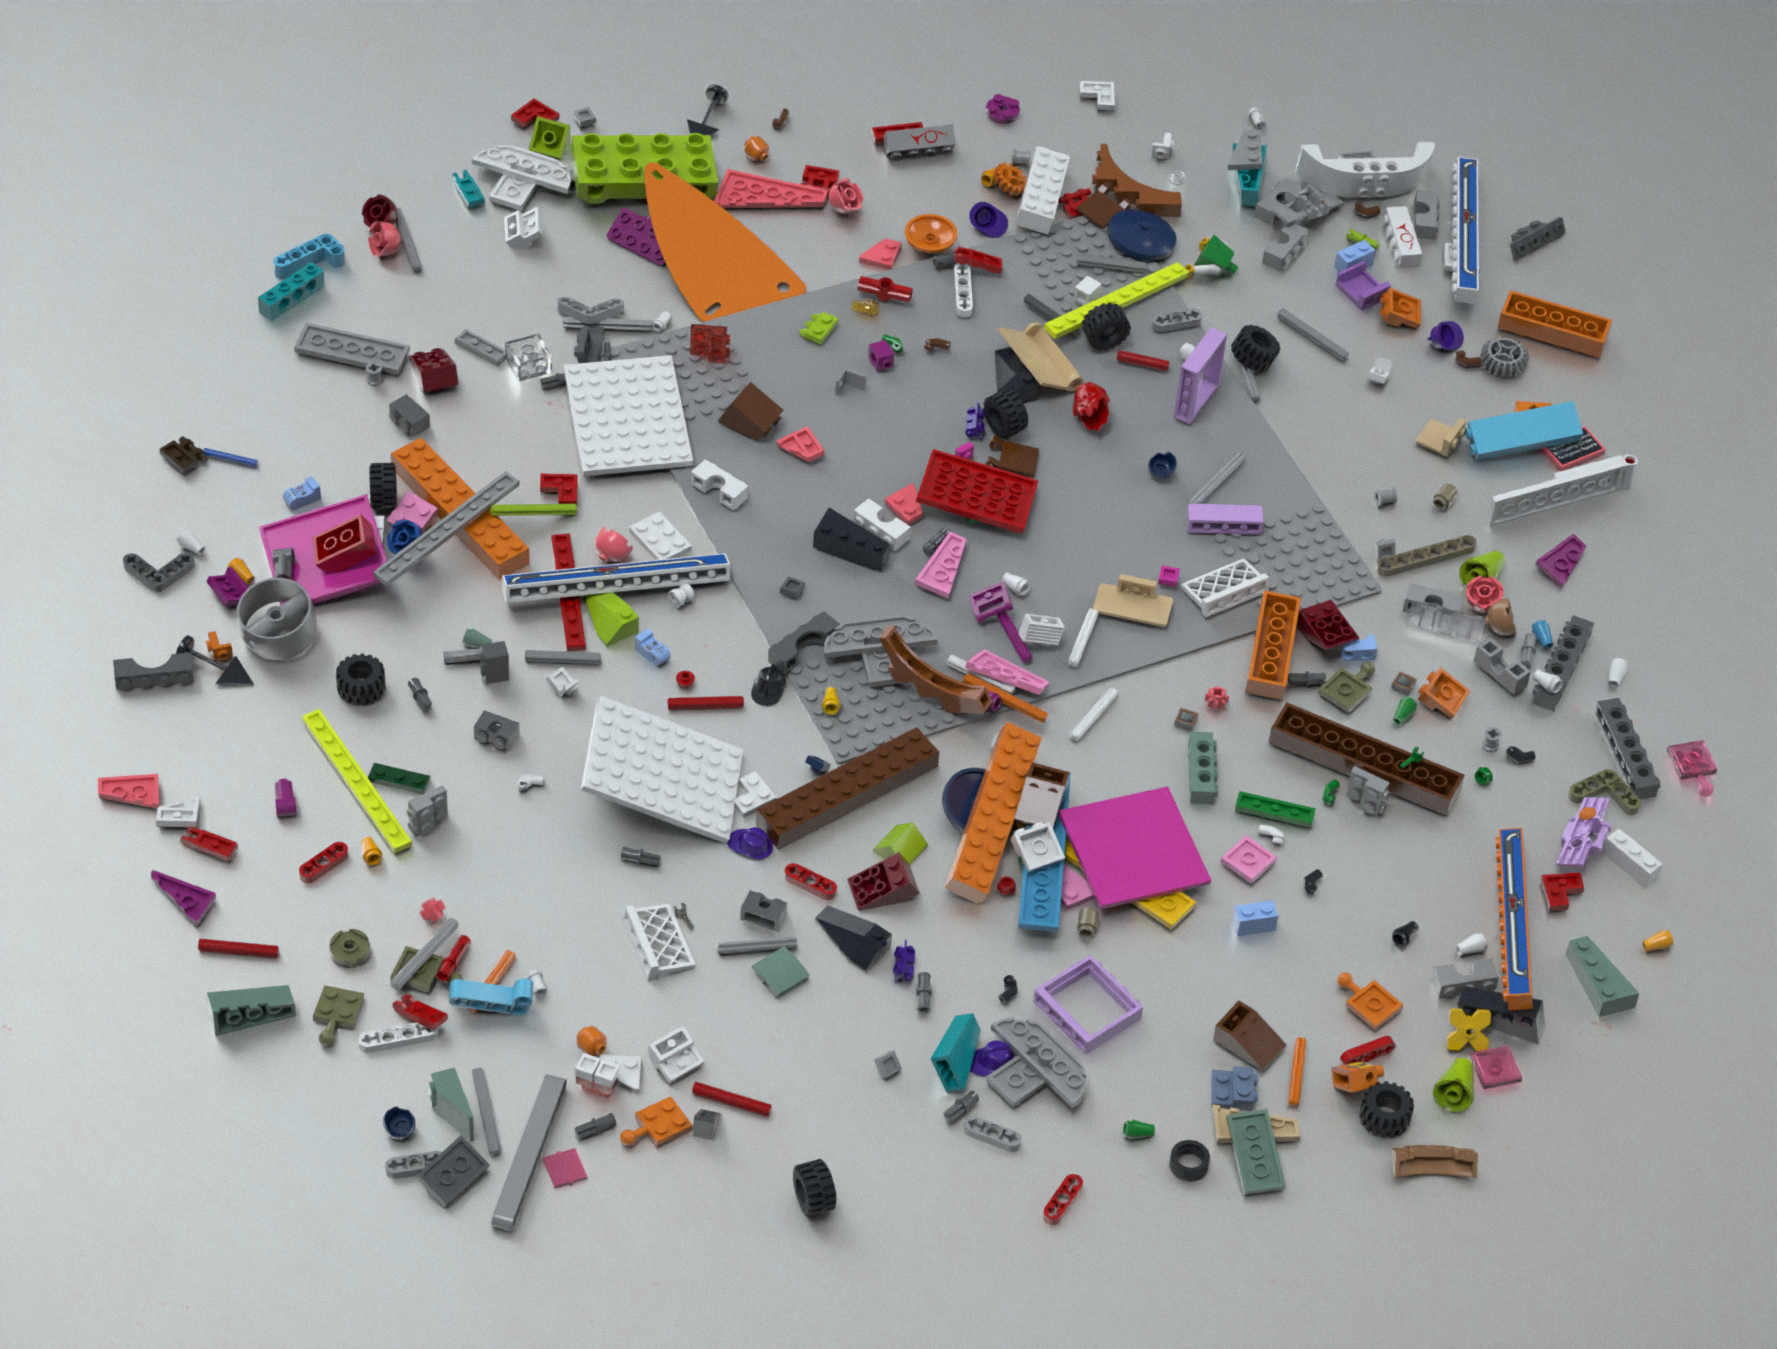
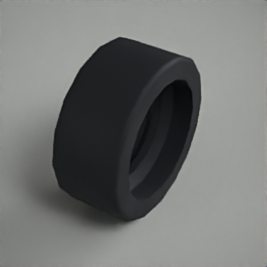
M1183 1140L1175 1144L1171 1150L1169 1166L1174 1175L1182 1180H1199L1208 1171L1210 1154L1202 1143L1195 1140ZM1191 1153L1198 1156L1202 1160V1164L1191 1168L1182 1165L1177 1159L1181 1154Z

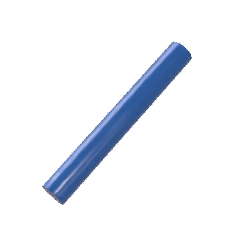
M208 448L203 449L206 456L257 467L258 460Z

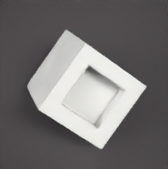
M1086 276L1075 287L1073 300L1082 305L1097 300L1101 294L1102 284Z

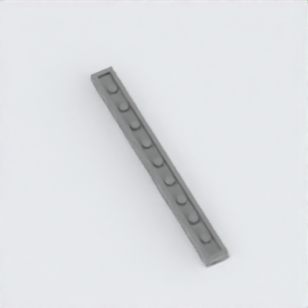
M505 471L373 571V577L386 587L490 509L492 505H495L516 489L520 481Z

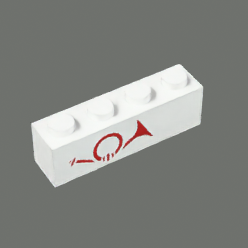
M1407 206L1386 207L1385 215L1382 216V223L1386 225V235L1390 238L1391 249L1394 250V260L1398 262L1399 268L1420 267L1422 252Z

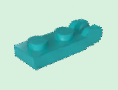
M467 170L462 171L463 179H460L456 172L452 173L453 182L468 208L485 204L484 196Z

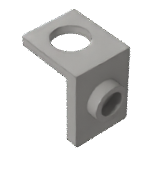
M844 367L836 380L835 393L838 394L845 383L865 390L867 375Z

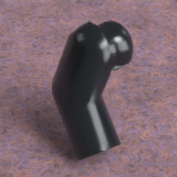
M1510 746L1506 750L1508 757L1516 763H1524L1536 758L1534 751L1523 752L1515 746Z
M1316 869L1303 879L1304 890L1307 893L1312 894L1317 890L1316 881L1323 877L1319 869Z
M1007 975L1003 979L1005 991L998 996L1002 1004L1007 1003L1018 993L1017 982L1012 975Z

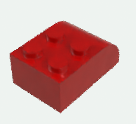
M362 514L312 537L315 564L319 569L326 572L342 571L376 555L373 526Z

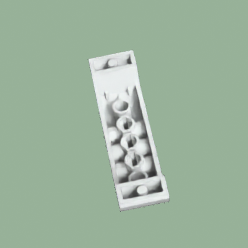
M1418 142L1413 157L1323 159L1319 144L1302 145L1295 171L1312 187L1334 196L1347 198L1398 196L1412 191L1424 180L1435 143Z

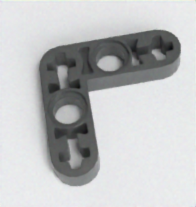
M130 553L123 557L124 569L154 592L163 591L190 572L195 566L194 557L190 553L178 555L159 570L155 569L137 554ZM143 570L149 571L146 575L140 574ZM169 570H175V571H176L175 574H172V575L167 574V572H168Z

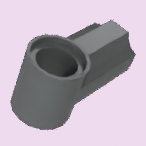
M294 549L273 550L274 578L292 580V565H295Z

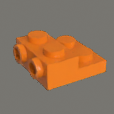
M1389 288L1386 293L1382 294L1380 303L1383 304V307L1381 308L1380 315L1383 316L1384 322L1396 327L1404 323L1416 329L1419 328L1421 325L1420 299L1393 288Z
M1439 668L1436 672L1432 671L1426 678L1428 684L1424 683L1418 690L1420 694L1418 700L1432 711L1437 707L1452 719L1470 693V690L1445 670Z

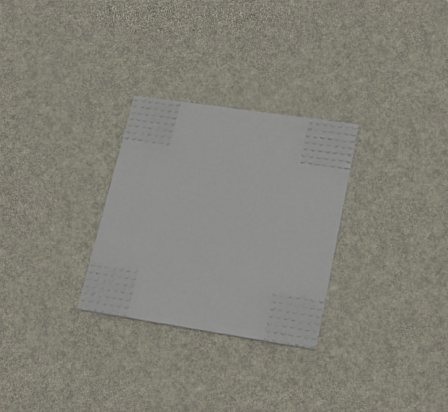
M1084 215L1052 224L1048 235L1030 230L967 248L1002 258L1001 274L991 273L985 269L969 265L973 310L969 317H961L956 312L954 267L958 263L953 264V266L945 265L935 268L933 258L866 276L877 280L887 277L892 279L894 284L913 288L910 303L895 299L881 301L875 294L858 291L857 287L860 279L858 278L610 348L612 360L672 355L693 457V466L668 469L716 553H726L730 562V578L770 647L783 640L786 635L793 633L799 626L806 624L815 615H819L823 611L840 624L852 620L876 617L909 616L916 618L915 621L923 625L927 624L937 637V645L910 648L932 668L948 677L963 682L966 674L949 666L947 659L950 655H955L968 661L985 649L1050 682L1048 689L1040 695L1015 686V692L1012 695L1032 704L1255 633L1263 594L1205 617L1202 614V608L1181 589L1182 583L1243 558L1261 575L1265 573L1269 577V591L1300 597L1299 610L1328 600H1332L1339 607L1380 594L1382 588L1224 359L1218 388L1191 424L1174 418L1181 366L1186 361L1180 358L1178 352L1185 343L1192 344L1196 348L1206 333L1200 325L1165 332H1157L1152 328L1154 316L1189 309L1173 285L1122 308L1130 323L1131 330L1127 339L1122 341V344L1119 346H1115V348H1109L1108 350L1093 348L1082 327L1079 328L1080 334L1077 337L1066 334L1054 339L1048 334L1084 379V383L1092 382L1106 390L1110 399L1108 403L1109 417L1107 424L1103 425L1101 430L1095 431L1092 429L1089 431L1082 424L1078 416H1073L1075 391H1067L1040 384L1037 399L1023 402L1028 413V427L1008 439H1002L1039 448L1034 477L1022 475L1038 480L1023 534L984 522L969 525L964 516L920 503L923 515L922 518L908 525L911 527L910 540L896 551L890 549L889 560L882 571L813 547L814 531L828 508L853 521L854 510L869 498L883 508L882 522H891L895 518L900 519L884 504L885 498L912 483L918 495L932 449L955 455L956 448L970 441L974 445L972 461L986 464L987 457L989 456L994 457L998 461L1000 460L1002 448L991 449L989 447L991 437L997 435L991 429L986 419H984L985 431L982 434V440L978 436L968 438L965 434L967 410L970 407H976V402H979L981 408H983L985 399L997 393L995 350L1011 347L1000 334L998 328L1003 327L1024 332L1030 323L1038 322L1044 328V324L1049 322L1047 318L1023 302L1027 294H1031L1062 316L1084 306L1073 299L1075 287L1086 276L1102 284L1099 297L1101 298L1161 270L1156 260L1137 259L1117 249L1108 237V225L1102 229ZM1078 254L1139 261L1146 263V270L1144 273L1079 265L1076 263ZM965 282L959 283L960 285H967ZM965 294L959 295V296L962 297V298H967V297H968V296L965 295ZM825 312L839 319L838 324L824 342L820 345L804 338L799 330L807 328L805 322L813 321L811 315ZM1173 319L1175 322H1181L1180 319ZM884 334L899 338L903 344V350L900 353L894 352V366L877 371L868 358L869 344L882 341ZM940 338L951 342L949 350L934 346L933 351H928L924 349L925 341L927 339ZM1119 350L1168 360L1170 364L1167 371L1118 361L1117 353ZM844 367L867 375L865 390L845 383L839 393H835L836 380ZM1203 370L1200 373L1199 381L1202 379ZM750 382L784 410L780 414L782 419L776 426L772 424L770 426L772 428L771 432L766 437L762 435L758 441L718 422L726 409ZM808 426L824 449L825 455L807 462L779 448L776 441ZM1238 451L1244 453L1245 460L1200 504L1262 506L1263 528L1261 535L1187 532L1186 515L1188 500ZM1158 452L1161 454L1171 452L1177 460L1174 474L1164 480L1152 476L1148 469L1149 460ZM705 459L748 485V499L734 511L719 502L720 488H711L704 493L691 485V471ZM943 527H947L952 533L966 538V545L949 599L915 585V579L937 550L935 549L930 555H927L923 552V546ZM1162 565L1180 568L1177 587L1158 584ZM1243 566L1236 568L1237 570L1246 571ZM1005 573L1026 578L1030 583V589L1024 596L1016 595L1006 585L1014 607L1013 610L1006 611L1018 632L1026 613L1058 617L1064 625L1058 646L1051 645L1050 647H1045L1040 643L1026 644L1032 654V661L1027 663L1021 660L996 615L985 619L983 623H978L969 595L1002 582ZM1224 573L1220 576L1230 577L1231 574ZM1120 574L1157 581L1155 594L1173 599L1166 627L1098 613L1078 666L1073 667L1068 664V659L1088 610L1094 606L1101 583L1118 586ZM1234 575L1233 578L1243 579L1244 576ZM788 576L805 582V588L797 599L780 593V588ZM1213 580L1205 581L1206 583H1215ZM1218 581V584L1228 585V582ZM1193 586L1190 589L1199 590V587ZM1202 588V591L1212 592V589ZM994 605V606H992V607H989V608H987V609H985V610H982L981 613L984 612V611H987V610H989V609H991V608H994L996 605ZM817 643L801 646L797 650L798 665L786 673L788 680L837 764L849 762L916 727L928 737L1013 710V708L1001 703L996 711L986 710L984 714L948 713L945 711L939 698L920 697L914 683L907 682L869 687L861 654L824 658V645ZM828 687H834L837 690L841 704L839 711L833 715L826 714L821 707L825 690Z

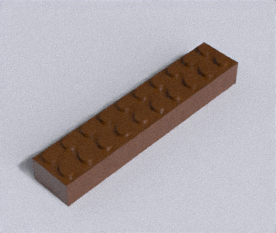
M1287 702L1270 731L1268 742L1348 776H1350L1352 769L1356 766L1390 782L1388 788L1390 793L1446 816L1462 788L1465 776L1462 773L1422 758L1421 762H1412L1401 769L1400 764L1411 757L1412 753Z
M916 727L756 809V825L766 832L772 844L777 850H780L937 768L940 752Z

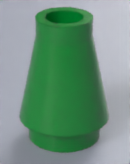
M1410 697L1400 699L1395 715L1392 718L1393 722L1397 725H1402L1416 711V701Z
M1134 1119L1124 1121L1123 1136L1128 1137L1129 1140L1153 1137L1155 1134L1154 1124Z

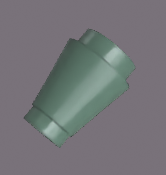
M467 629L462 643H465L468 647L480 649L483 644L492 643V639H489L475 629Z

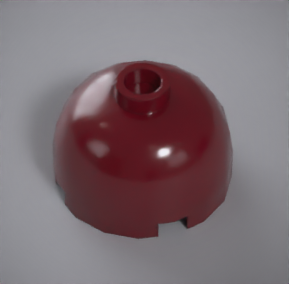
M378 194L374 198L370 197L362 208L363 222L369 228L374 222H387L394 225L398 217L395 203L385 195Z

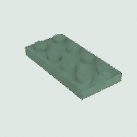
M1268 1109L1227 1115V1125L1244 1195L1285 1189L1286 1185Z

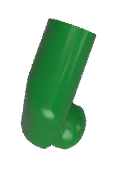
M1332 780L1324 786L1322 801L1325 804L1333 805L1335 803L1336 797L1332 793L1340 787L1339 781Z

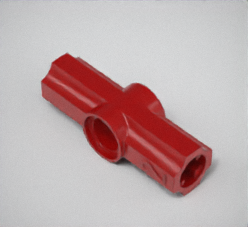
M860 276L857 287L858 291L877 295V298L881 301L895 299L910 303L913 288L894 284L893 280L887 277L877 280Z

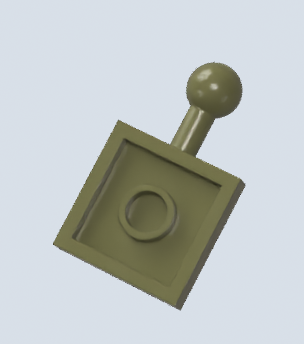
M1371 662L1363 663L1360 672L1356 676L1341 668L1319 688L1318 694L1349 713L1371 693L1372 687L1362 680L1365 677L1374 675L1376 671L1375 665Z
M405 946L390 976V981L418 953V949ZM432 954L404 986L429 993L435 979L439 980L436 974L442 966L444 957ZM454 972L444 982H447L450 986L451 981L456 979L463 980L461 974Z
M324 985L313 1014V1021L328 1024L326 1030L321 1031L319 1034V1042L322 1045L330 1046L334 1043L335 1034L333 1032L336 1026L353 1029L364 1001V993Z

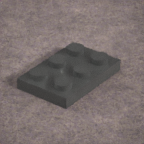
M461 1135L416 1175V1178L446 1207L486 1171L490 1164Z

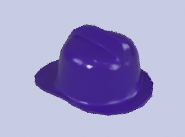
M979 202L969 212L971 224L985 235L1000 237L1007 231L1008 219L1006 215L987 202Z
M1445 321L1432 328L1430 337L1427 340L1432 341L1433 346L1437 349H1457L1463 344L1464 334L1459 324L1454 321Z
M757 827L737 829L730 834V839L727 842L731 850L753 859L767 858L773 850V844L766 832Z
M991 1041L985 1047L975 1050L970 1072L979 1076H988L1015 1058L1009 1044L1001 1041Z

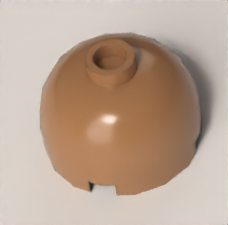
M1508 598L1496 601L1488 609V616H1485L1487 627H1491L1493 632L1500 636L1516 634V627L1513 624L1514 617Z

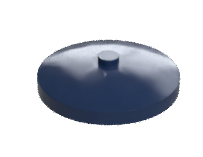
M1130 209L1120 211L1113 215L1107 228L1108 237L1117 249L1141 260L1153 261L1168 257L1173 252L1177 241L1176 233L1168 222L1153 213L1143 210Z
M973 767L960 770L949 779L942 793L944 813L953 827L962 834L964 833L986 769Z

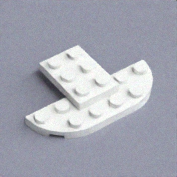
M497 145V148L483 149L472 158L473 165L503 174L489 195V201L522 211L538 185L568 194L571 187V176L564 164L554 158L510 145Z

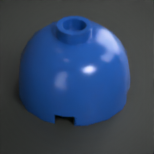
M406 519L394 523L390 534H387L389 551L396 555L424 534L423 529L415 522Z

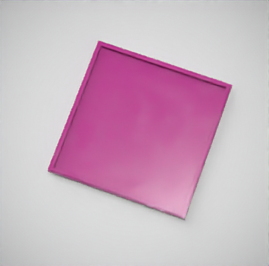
M367 494L259 527L272 577L274 578L275 574L273 550L293 548L295 565H292V580L304 587L313 604L381 584L380 581L373 577V571L387 562V558ZM362 514L373 526L376 555L338 572H326L319 569L315 564L312 537Z
M1168 786L1059 810L1060 820L1100 910L1211 884V878Z

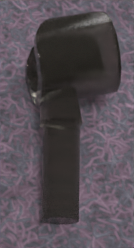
M681 903V909H677L674 906L675 917L683 919L689 929L692 930L694 926L687 916L686 905Z

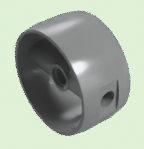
M269 578L257 582L244 592L237 606V622L242 639L248 649L261 658L267 660L292 658L302 653L315 637L317 620L313 602L304 587L293 580ZM284 602L280 606L270 607L264 617L246 628L248 620L258 609L270 603ZM306 616L304 621L295 630L281 636H276Z

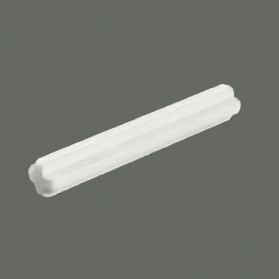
M1091 608L1088 610L1068 659L1070 666L1077 667L1098 617V610Z
M950 655L947 659L949 666L965 674L969 673L1011 695L1015 692V686L965 668L967 661L955 655Z
M1109 688L1070 732V738L1074 741H1079L1117 698L1118 691Z

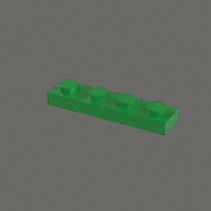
M1239 791L1235 811L1310 828L1312 827L1316 808Z

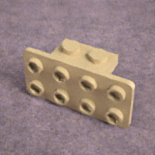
M1120 574L1118 586L1105 583L1099 585L1093 609L1098 610L1099 614L1166 627L1173 599L1155 594L1157 581Z

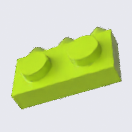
M825 312L811 315L813 321L805 322L807 328L799 330L804 338L820 345L824 342L838 324L839 319Z

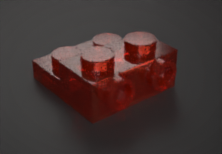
M691 324L690 355L707 356V361L725 363L726 358L730 356V347H727V345H730L731 335L727 334V327Z

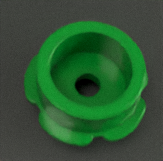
M1479 767L1475 772L1476 782L1480 785L1490 784L1493 780L1491 770L1487 767Z

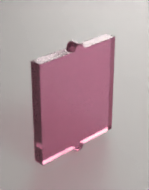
M576 1148L563 1152L557 1151L556 1154L542 1158L554 1189L566 1185L572 1186L573 1183L587 1179V1174Z

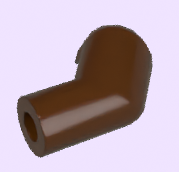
M783 108L779 119H773V128L781 129L789 116L788 109Z
M1363 202L1355 203L1354 210L1357 214L1365 217L1380 214L1379 206L1365 208Z
M940 338L927 339L924 349L933 351L935 346L949 350L951 342Z
M1465 351L1456 352V361L1465 367L1481 366L1480 357L1468 358L1465 357Z

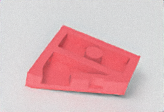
M885 238L860 255L859 263L891 270L901 250L902 242Z
M808 426L776 441L779 448L807 462L825 455L824 449Z
M913 483L885 498L884 504L907 525L919 520L923 515L920 503L916 502L917 492Z

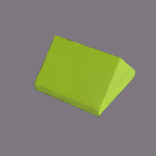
M537 116L528 150L562 159L570 145V125Z
M914 822L895 825L874 847L873 852L884 859L900 852L909 865H911L928 847V843Z

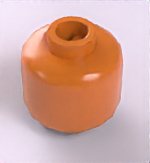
M752 136L744 143V152L752 161H764L769 156V145L760 136Z
M594 1026L582 1028L578 1032L576 1039L577 1047L580 1050L594 1057L604 1053L607 1037Z

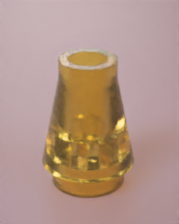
M853 300L851 308L852 311L873 317L877 316L879 312V302H875V300Z

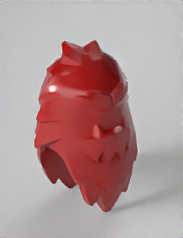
M1092 382L1079 385L1075 390L1073 416H1078L1082 424L1089 431L1092 429L1099 431L1108 422V403L1110 399L1106 390Z

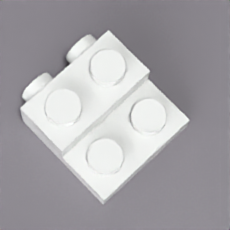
M1038 822L1028 830L1021 828L1015 831L1011 838L1018 857L1021 856L1027 872L1065 859L1050 822L1045 824Z

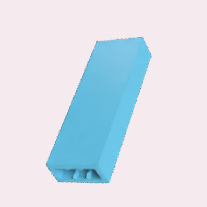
M1574 401L1469 421L1465 432L1466 438L1470 440V453L1472 456L1474 455L1475 461L1580 441L1583 435Z

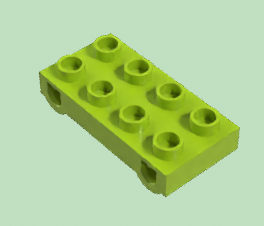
M595 133L572 135L571 156L577 199H583L588 203L596 204L607 199L647 198L645 166L650 162L658 163L710 199L716 198L718 177L710 135L691 133L689 135H667L665 133H656L654 135H633L630 133H622L620 135H598ZM657 170L651 173L658 180L663 179V176Z

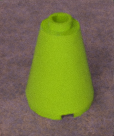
M1494 550L1467 559L1459 569L1461 582L1463 585H1468L1472 579L1478 576H1483V578H1489L1490 576L1497 579L1505 565V556L1500 551Z
M1466 1058L1456 1059L1434 1085L1433 1097L1441 1108L1445 1109L1447 1107L1451 1109V1112H1463L1471 1106L1474 1100V1068L1470 1060Z

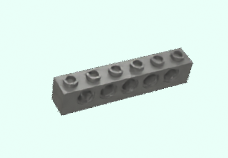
M1574 615L1570 622L1566 621L1563 628L1565 633L1559 635L1557 640L1558 647L1554 646L1550 656L1552 659L1547 660L1544 668L1546 673L1560 677L1562 687L1554 694L1546 691L1540 684L1535 685L1532 695L1535 696L1533 704L1555 711L1590 639L1594 622Z
M1620 698L1598 701L1594 714L1627 786L1639 799L1656 797L1660 788V780L1654 774L1653 765L1647 759L1646 750L1641 746L1639 735L1634 731L1633 722L1628 718L1625 705H1622Z

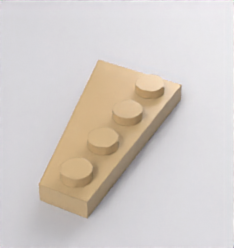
M1213 1104L1212 1112L1217 1143H1232L1226 1116L1243 1112H1239V1109L1231 1107L1230 1110L1220 1108V1105ZM1270 1115L1269 1118L1275 1142L1299 1141L1298 1119Z

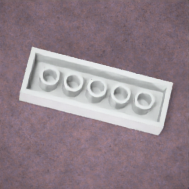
M1036 147L1015 221L1016 225L1049 234L1070 156L1045 147Z

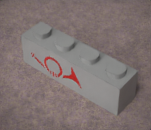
M953 124L888 131L883 135L886 156H891L892 158L902 156L901 154L914 156L918 152L931 154L935 150L948 152L956 145Z

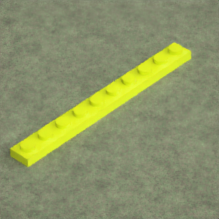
M1176 262L1045 323L1044 330L1054 339H1057L1081 328L1084 316L1088 314L1089 310L1094 309L1095 306H1100L1103 303H1116L1122 308L1188 278L1189 271L1179 262Z
M317 709L303 715L302 722L394 854L411 847L412 840L321 710Z

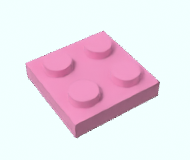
M408 491L387 518V522L393 525L399 520L406 519L415 522L424 532L439 510L437 507Z
M1245 836L1221 857V863L1252 884L1276 862L1277 857L1248 836Z

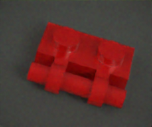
M806 165L802 181L808 183L801 182L800 185L828 190L829 194L831 189L829 186H833L838 182L840 170Z
M1090 188L1078 189L1075 193H1066L1059 197L1058 203L1066 204L1063 205V211L1069 219L1083 216L1076 208L1089 198L1087 196L1091 195Z

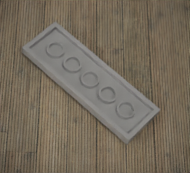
M306 323L294 346V351L364 368L370 362H378L382 366V372L399 375L410 351V345Z

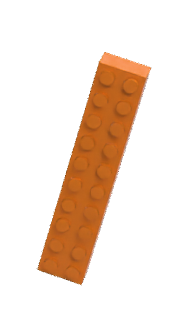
M422 438L391 453V463H394L396 466V474L418 497L438 508L437 516L440 520L476 494ZM490 509L456 534L498 580L502 579V575H509L530 564L529 547L498 516H492Z
M1006 722L999 731L944 889L979 905L988 896L1017 812L1025 780L1031 763H1034L1041 737L1009 722Z

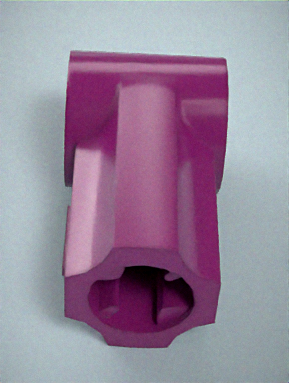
M286 778L279 779L275 783L277 817L297 815L292 781Z

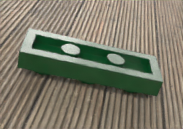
M378 763L373 764L368 775L371 783L421 795L425 794L430 783V775Z

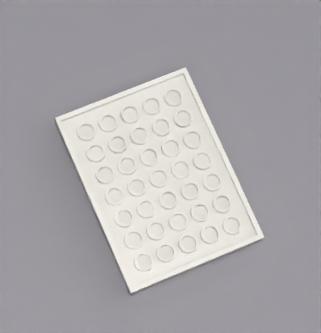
M672 355L563 365L583 476L693 466V457Z
M600 695L597 699L581 790L717 841L727 843L730 839L735 806L734 799H736L743 749Z

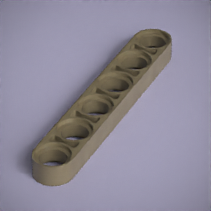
M1465 535L1385 557L1378 561L1376 571L1379 575L1386 577L1467 555L1475 551L1477 541L1473 536ZM1469 542L1472 544V546L1468 547L1465 546L1463 543ZM1447 547H1453L1456 550L1450 551L1447 549ZM1435 551L1440 555L1434 556L1430 552ZM1420 556L1423 560H1416L1414 557ZM1402 560L1405 561L1407 564L1400 565L1397 561ZM1387 565L1390 569H1383L1381 566Z

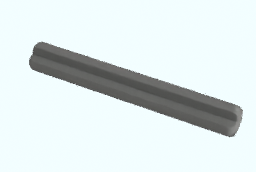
M1027 294L1024 297L1023 302L1049 321L1061 316L1031 294ZM1078 328L1068 334L1072 337H1077L1080 334V329Z

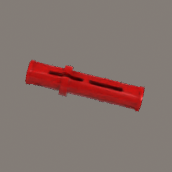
M461 935L449 955L443 959L442 966L436 974L440 981H447L451 973L457 969L459 960L471 943L468 936Z

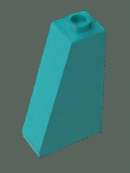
M973 1013L954 1017L930 1058L946 1092L963 1090L966 1086L981 1031Z

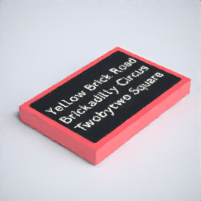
M1585 426L1581 427L1583 435L1580 441L1541 448L1560 471L1605 454L1606 449Z

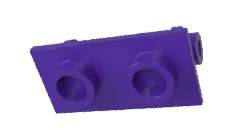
M976 402V407H970L967 410L965 434L968 438L978 436L982 440V434L985 431L984 419L986 418L984 409L981 408L979 402Z
M904 940L894 951V957L896 958L893 967L894 983L899 979L909 983L914 978V966L912 965L915 963V949L913 946H907V940Z

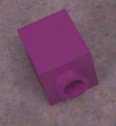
M886 340L869 344L868 358L877 371L894 366V352Z

